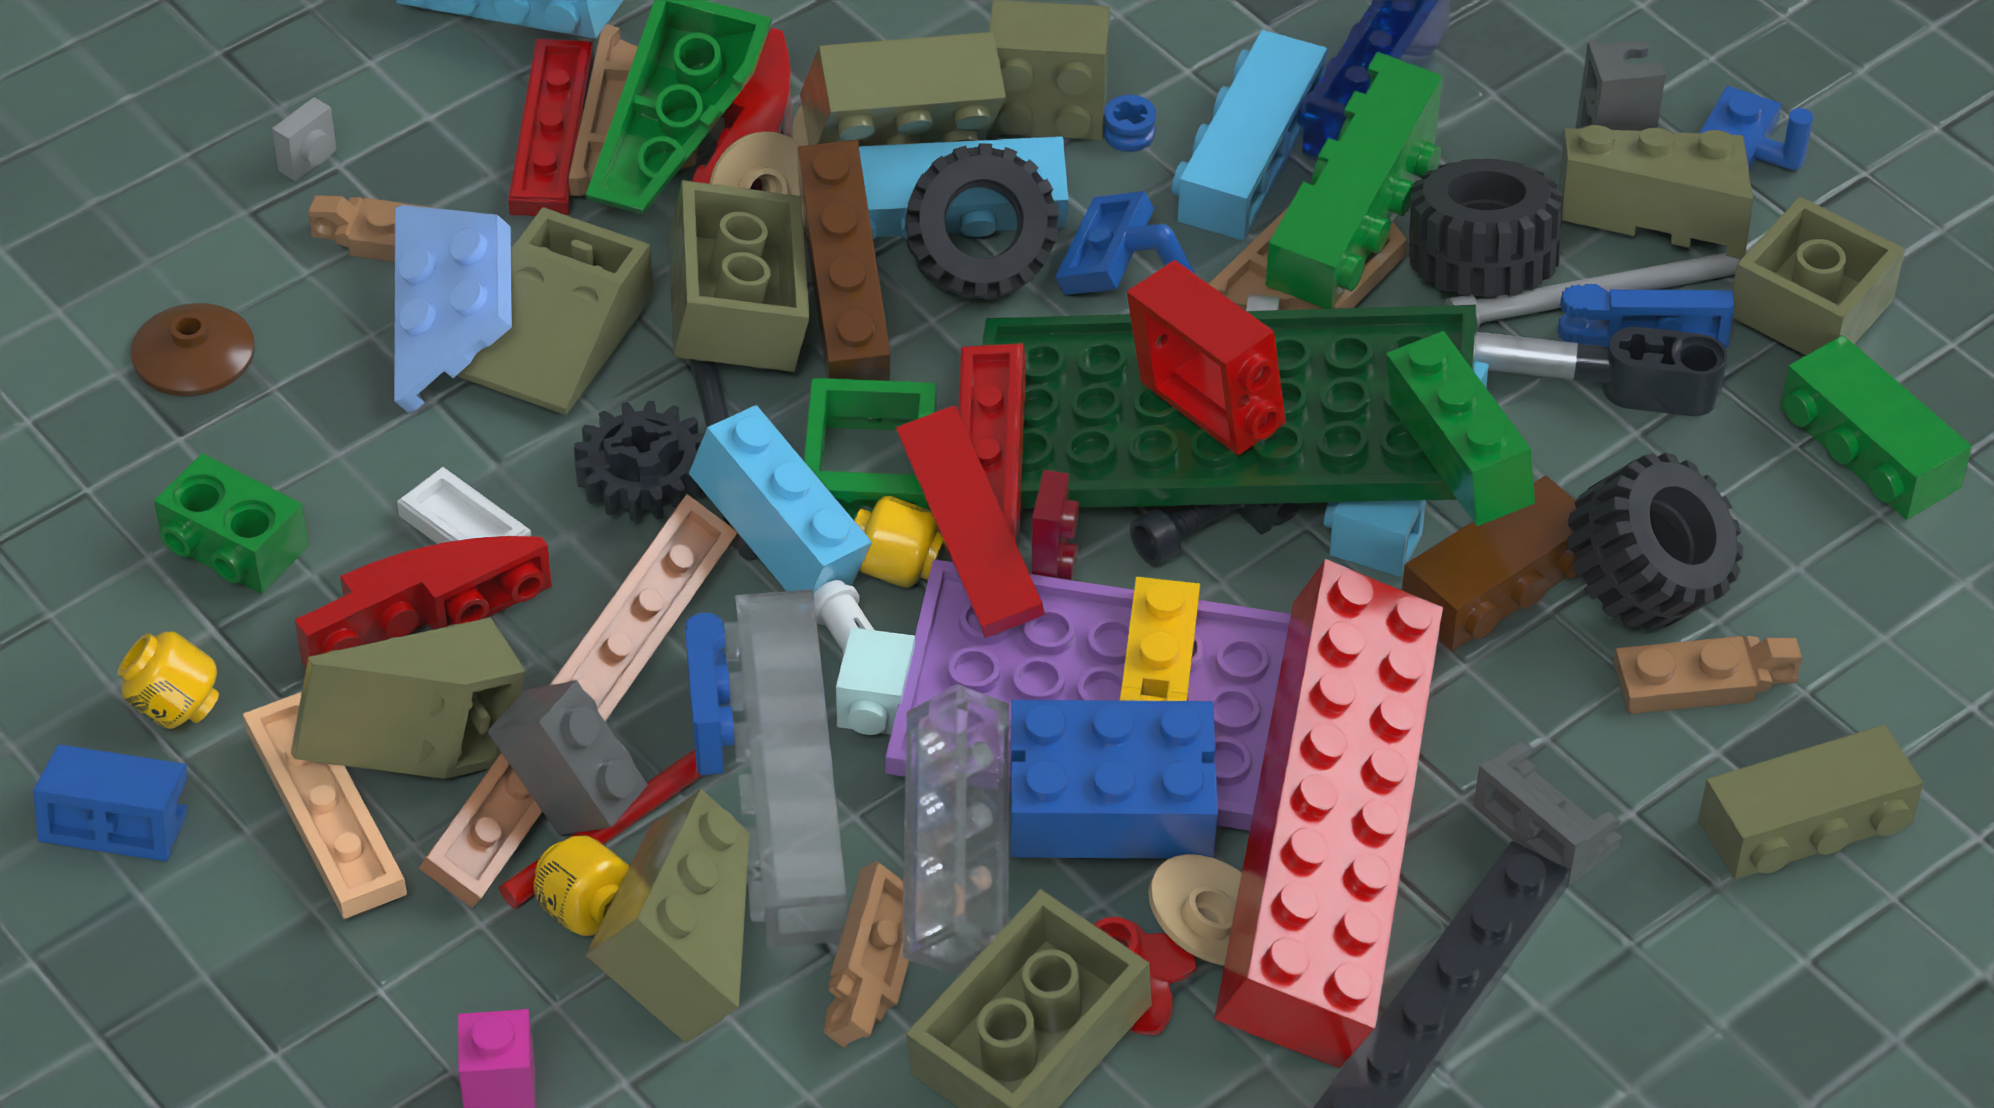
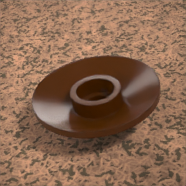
M189 303L168 308L146 321L133 339L131 358L137 375L153 389L176 396H197L215 392L230 385L247 370L254 355V338L247 322L234 311L215 304Z

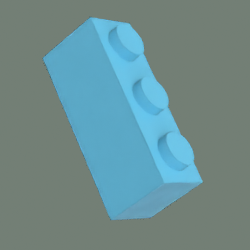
M755 405L707 427L689 475L802 611L813 606L811 598L822 585L830 581L840 580L845 585L852 586L871 546V540L759 407Z

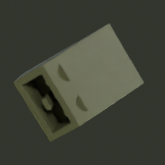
M542 207L511 249L512 328L490 347L481 349L474 356L472 362L458 373V377L567 416L654 296L650 244Z
M492 618L454 624L440 629L403 637H394L384 641L310 656L307 661L291 754L297 760L441 779L489 769L501 751L487 731L520 696L526 671Z

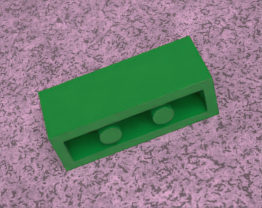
M1442 331L1386 353L1391 407L1476 527L1535 504L1530 446L1446 333Z
M1845 335L1834 339L1788 365L1780 408L1796 426L1802 427L1824 446L1835 461L1845 465L1871 488L1878 499L1888 503L1906 520L1962 488L1972 445Z

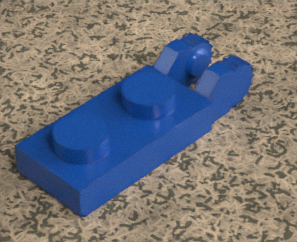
M1598 284L1571 285V287H1566L1565 291H1562L1560 307H1562V312L1564 311L1566 314L1559 318L1557 333H1559V338H1562L1563 342L1609 347L1610 340L1617 331L1627 327H1644L1708 335L1721 342L1726 349L1729 345L1734 311L1733 290L1610 289L1609 293Z
M711 612L695 613V616H690L689 620H686L685 637L697 773L701 775L723 774L722 747L735 746L732 706L719 707V705L731 704L726 654H724V649L721 650L726 646L724 622H722V618H719L717 614L713 615Z

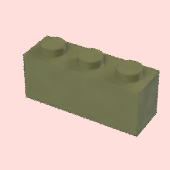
M1884 724L1706 779L1698 821L1730 874L1736 880L1758 872L1763 874L1772 873L1781 869L1787 863L1819 853L1822 855L1833 854L1843 849L1847 844L1876 835L1890 836L1901 831L1906 826L1913 824L1923 781Z

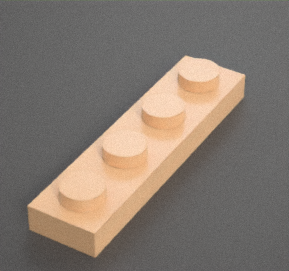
M300 692L243 713L245 729L343 919L407 895L405 878L345 766L297 760L291 754L302 694Z

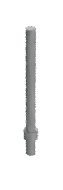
M1727 252L1523 290L1522 293L1514 295H1497V297L1475 299L1473 295L1458 296L1446 299L1445 305H1476L1478 330L1480 323L1562 308L1560 307L1562 291H1565V288H1569L1571 285L1598 284L1609 293L1610 289L1659 290L1733 276L1736 272L1737 263L1741 259L1726 256Z

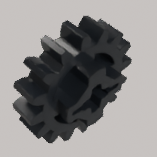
M648 401L643 411L635 412L633 407L628 402L622 403L621 407L622 415L617 417L603 410L599 413L600 427L584 425L582 428L583 442L574 444L577 486L586 488V499L590 504L604 499L605 513L609 516L618 512L622 507L628 509L630 521H637L642 510H651L656 519H662L664 515L663 506L671 504L676 508L686 496V493L695 496H701L703 490L689 475V471L705 433L698 432V420L695 417L680 422L679 407L673 405L664 413L656 412L655 401Z

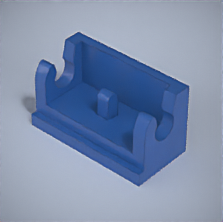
M58 744L33 789L38 842L167 862L171 855V847L187 813V805L177 803L188 778L187 764Z

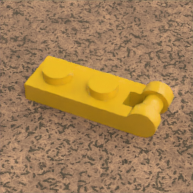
M1136 577L1120 701H1187L1200 583Z

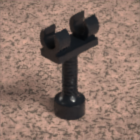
M1295 503L1189 505L1170 516H1167L1161 510L1155 509L1131 522L1130 535L1134 547L1142 559L1148 564L1156 566L1180 552V538L1233 510H1236L1262 535L1270 530L1272 524L1281 525L1289 521L1300 508Z

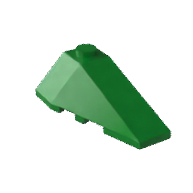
M654 0L586 193L587 200L644 215L754 75L772 23L771 17L706 0Z

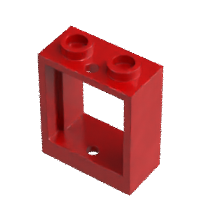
M1173 260L1126 291L1142 384L1237 455H1240L1260 440L1269 437L1276 429L1286 423L1275 334L1272 329L1176 260Z

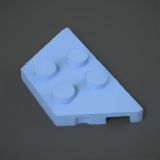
M401 205L395 208L394 402L410 413L425 403L419 393L445 371L454 378L472 362L474 356L481 349L490 347L512 328L511 228L498 215Z

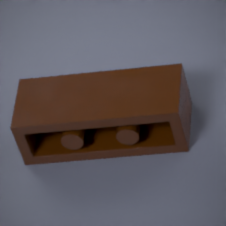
M1545 475L1534 482L1535 504L1477 527L1472 521L1405 564L1402 591L1443 607L1438 640L1451 652L1473 638L1481 639L1496 627L1499 621L1519 608L1526 609L1533 606L1547 590L1567 577L1570 579L1578 577L1572 565L1576 561L1575 553L1568 550L1567 537L1574 533L1567 524L1569 514L1577 509L1574 504L1576 500L1548 476Z

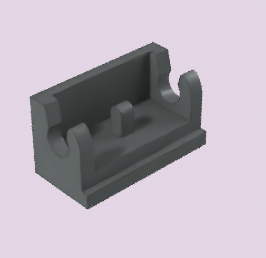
M1600 40L1588 41L1576 128L1582 129L1586 126L1600 125L1611 130L1643 131L1647 128L1658 127L1666 77L1663 65L1660 63L1632 65L1625 61L1628 58L1639 59L1646 57L1649 49L1648 44L1639 41L1601 44Z
M1525 741L1516 742L1494 759L1490 760L1488 758L1479 765L1473 807L1516 843L1571 870L1569 887L1620 849L1622 837L1614 829L1621 821L1611 812L1605 813L1593 820L1535 771L1536 765L1527 759L1534 749Z

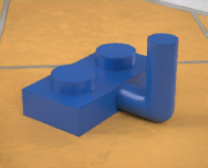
M1726 86L1700 133L1702 134L1709 130H1720L1731 135H1743L1749 172L1757 159L1795 171L1800 169L1805 162L1813 114L1804 108L1793 109L1789 115L1785 141L1781 143L1769 139V136L1779 120L1782 103Z
M1140 191L1093 197L1055 278L1064 295L1087 292L1101 293L1107 290L1117 289L1134 251L1151 249L1156 250L1164 266L1176 260L1195 275L1196 273L1173 230L1168 225L1156 224L1146 226L1154 207L1146 192Z

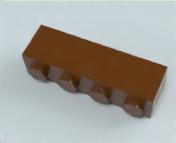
M858 140L798 146V184L827 379L890 381L891 354Z

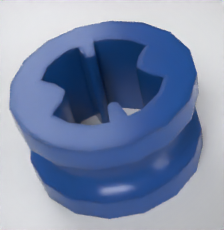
M1127 94L1110 100L1105 106L1103 135L1110 146L1121 151L1134 152L1143 150L1151 145L1155 139L1156 109L1148 99L1138 95Z

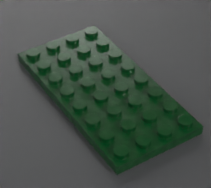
M1476 305L1247 311L1274 331L1286 423L1276 429L1272 435L1260 440L1240 455L1235 454L1141 383L1130 314L986 318L982 346L1023 343L1026 353L1020 509L1035 508L1044 470L1069 473L1068 500L1079 501V507L1457 500L1391 407L1386 353L1444 331L1475 372L1477 339Z

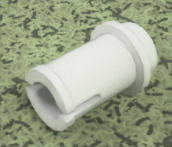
M834 580L822 585L811 598L813 605L812 616L818 624L827 626L843 651L844 656L851 627L874 629L858 605L860 595L853 586L845 585L843 581Z

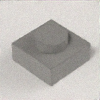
M315 97L272 128L278 171L293 181L298 180L315 166L322 164L337 150L331 107Z

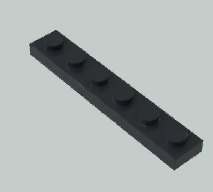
M1511 841L1377 1021L1375 1029L1357 1048L1313 1108H1408L1568 888L1571 870Z

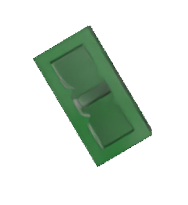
M203 453L154 500L162 543L171 552L180 557L189 556L214 569L224 580L230 583L239 582L260 594H263L309 547L302 503Z

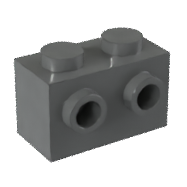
M577 680L524 690L487 731L558 835L612 827L648 786L634 765L629 751L619 743L598 712L595 701L583 690Z

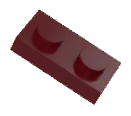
M1043 471L1032 518L1031 574L1066 580H1073L1078 545L1067 543V539L1073 540L1075 537L1079 501L1068 500L1069 473Z

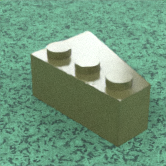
M1600 125L1586 126L1582 129L1565 128L1558 190L1562 192L1561 220L1632 236L1635 235L1638 226L1671 233V244L1689 248L1692 238L1728 246L1726 256L1742 259L1746 255L1753 194L1743 135H1731L1720 130H1709L1702 134L1670 132L1662 128H1647L1643 131L1611 130Z

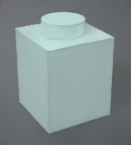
M851 627L836 685L837 727L853 729L866 735L892 733L898 704L901 705L914 653L915 636Z

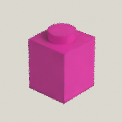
M529 1009L458 1014V1067L464 1108H536L535 1061Z

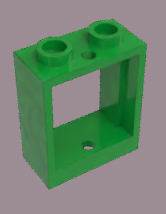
M812 378L804 462L854 521L859 510L863 509L861 507H871L872 509L866 511L872 512L876 503L885 496H892L929 510V507L915 475L822 471L826 428L896 430L898 426L937 412V383Z

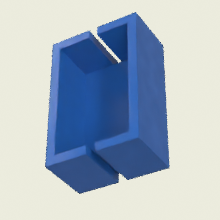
M1011 700L1010 857L1173 858L1180 855L1193 854L1213 858L1218 816L1216 763H1214L1213 701Z

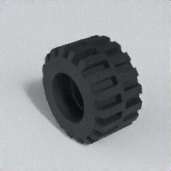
M979 143L978 147L967 148L966 145L955 148L952 153L945 157L941 155L931 163L924 174L922 173L915 184L905 215V230L908 239L906 243L910 255L913 254L918 263L917 268L923 276L927 275L936 283L935 287L943 292L950 291L957 294L958 298L961 299L983 298L984 301L994 300L1006 294L1010 295L1031 281L1051 256V251L1057 242L1059 229H1057V218L1060 216L1058 203H1054L1051 194L1053 188L1048 178L1044 180L1037 172L1039 167L1030 159L1026 162L1016 155L1018 151L1005 147L1004 150L992 148V144ZM988 188L1003 195L1016 212L1017 231L1015 238L1005 251L994 257L975 258L966 255L954 246L947 234L945 222L949 205L960 193L968 189Z
M1491 158L1449 162L1438 166V169L1427 171L1421 175V180L1415 181L1412 186V194H1410L1409 257L1412 269L1418 271V276L1425 282L1435 283V287L1444 291H1454L1457 294L1466 296L1497 297V295H1514L1522 293L1524 289H1534L1542 285V280L1550 279L1555 274V268L1559 267L1562 192L1558 190V184L1552 178L1545 177L1544 172L1536 168L1526 167L1524 164L1515 161Z
M1654 453L1643 455L1590 486L1587 491L1579 495L1574 503L1577 509L1569 514L1567 525L1574 533L1567 537L1568 550L1575 553L1576 561L1572 565L1576 575L1583 576L1587 583V586L1584 588L1592 600L1597 597L1603 603L1602 610L1612 618L1618 614L1621 615L1623 624L1632 628L1643 625L1645 630H1657L1663 626H1670L1724 596L1731 589L1729 584L1736 581L1740 573V568L1736 562L1743 559V546L1737 541L1736 537L1741 534L1738 520L1732 519L1729 512L1732 506L1726 495L1721 497L1715 489L1717 483L1708 474L1704 477L1700 475L1698 466L1686 459L1679 463L1676 455L1663 453L1658 457Z

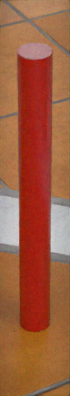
M695 749L647 782L648 786L612 827L576 832L570 837L586 835L601 842L603 845L611 841L702 776L700 773H697ZM539 859L499 886L503 899L512 908H516L534 895L535 870Z

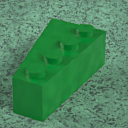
M1380 52L1376 53L1368 67V75L1371 76L1367 94L1365 95L1357 91L1353 93L1344 109L1347 118L1342 126L1338 141L1330 138L1327 139L1318 155L1311 184L1303 181L1268 244L1265 286L1325 309H1333L1345 290L1352 292L1357 287L1363 274L1365 261L1370 253H1380L1387 241L1392 221L1397 215L1404 217L1409 211L1410 194H1412V186L1415 181L1421 180V175L1427 171L1435 170L1441 156V147L1435 145L1443 75Z

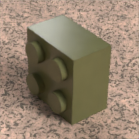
M993 0L989 32H994L1006 99L988 134L1035 137L1063 136V138L1102 141L1107 97L1109 6Z
M1799 196L1737 263L1732 288L1734 298L1733 318L1804 355L1810 354L1842 335H1845L1855 344L1894 300L1905 248Z

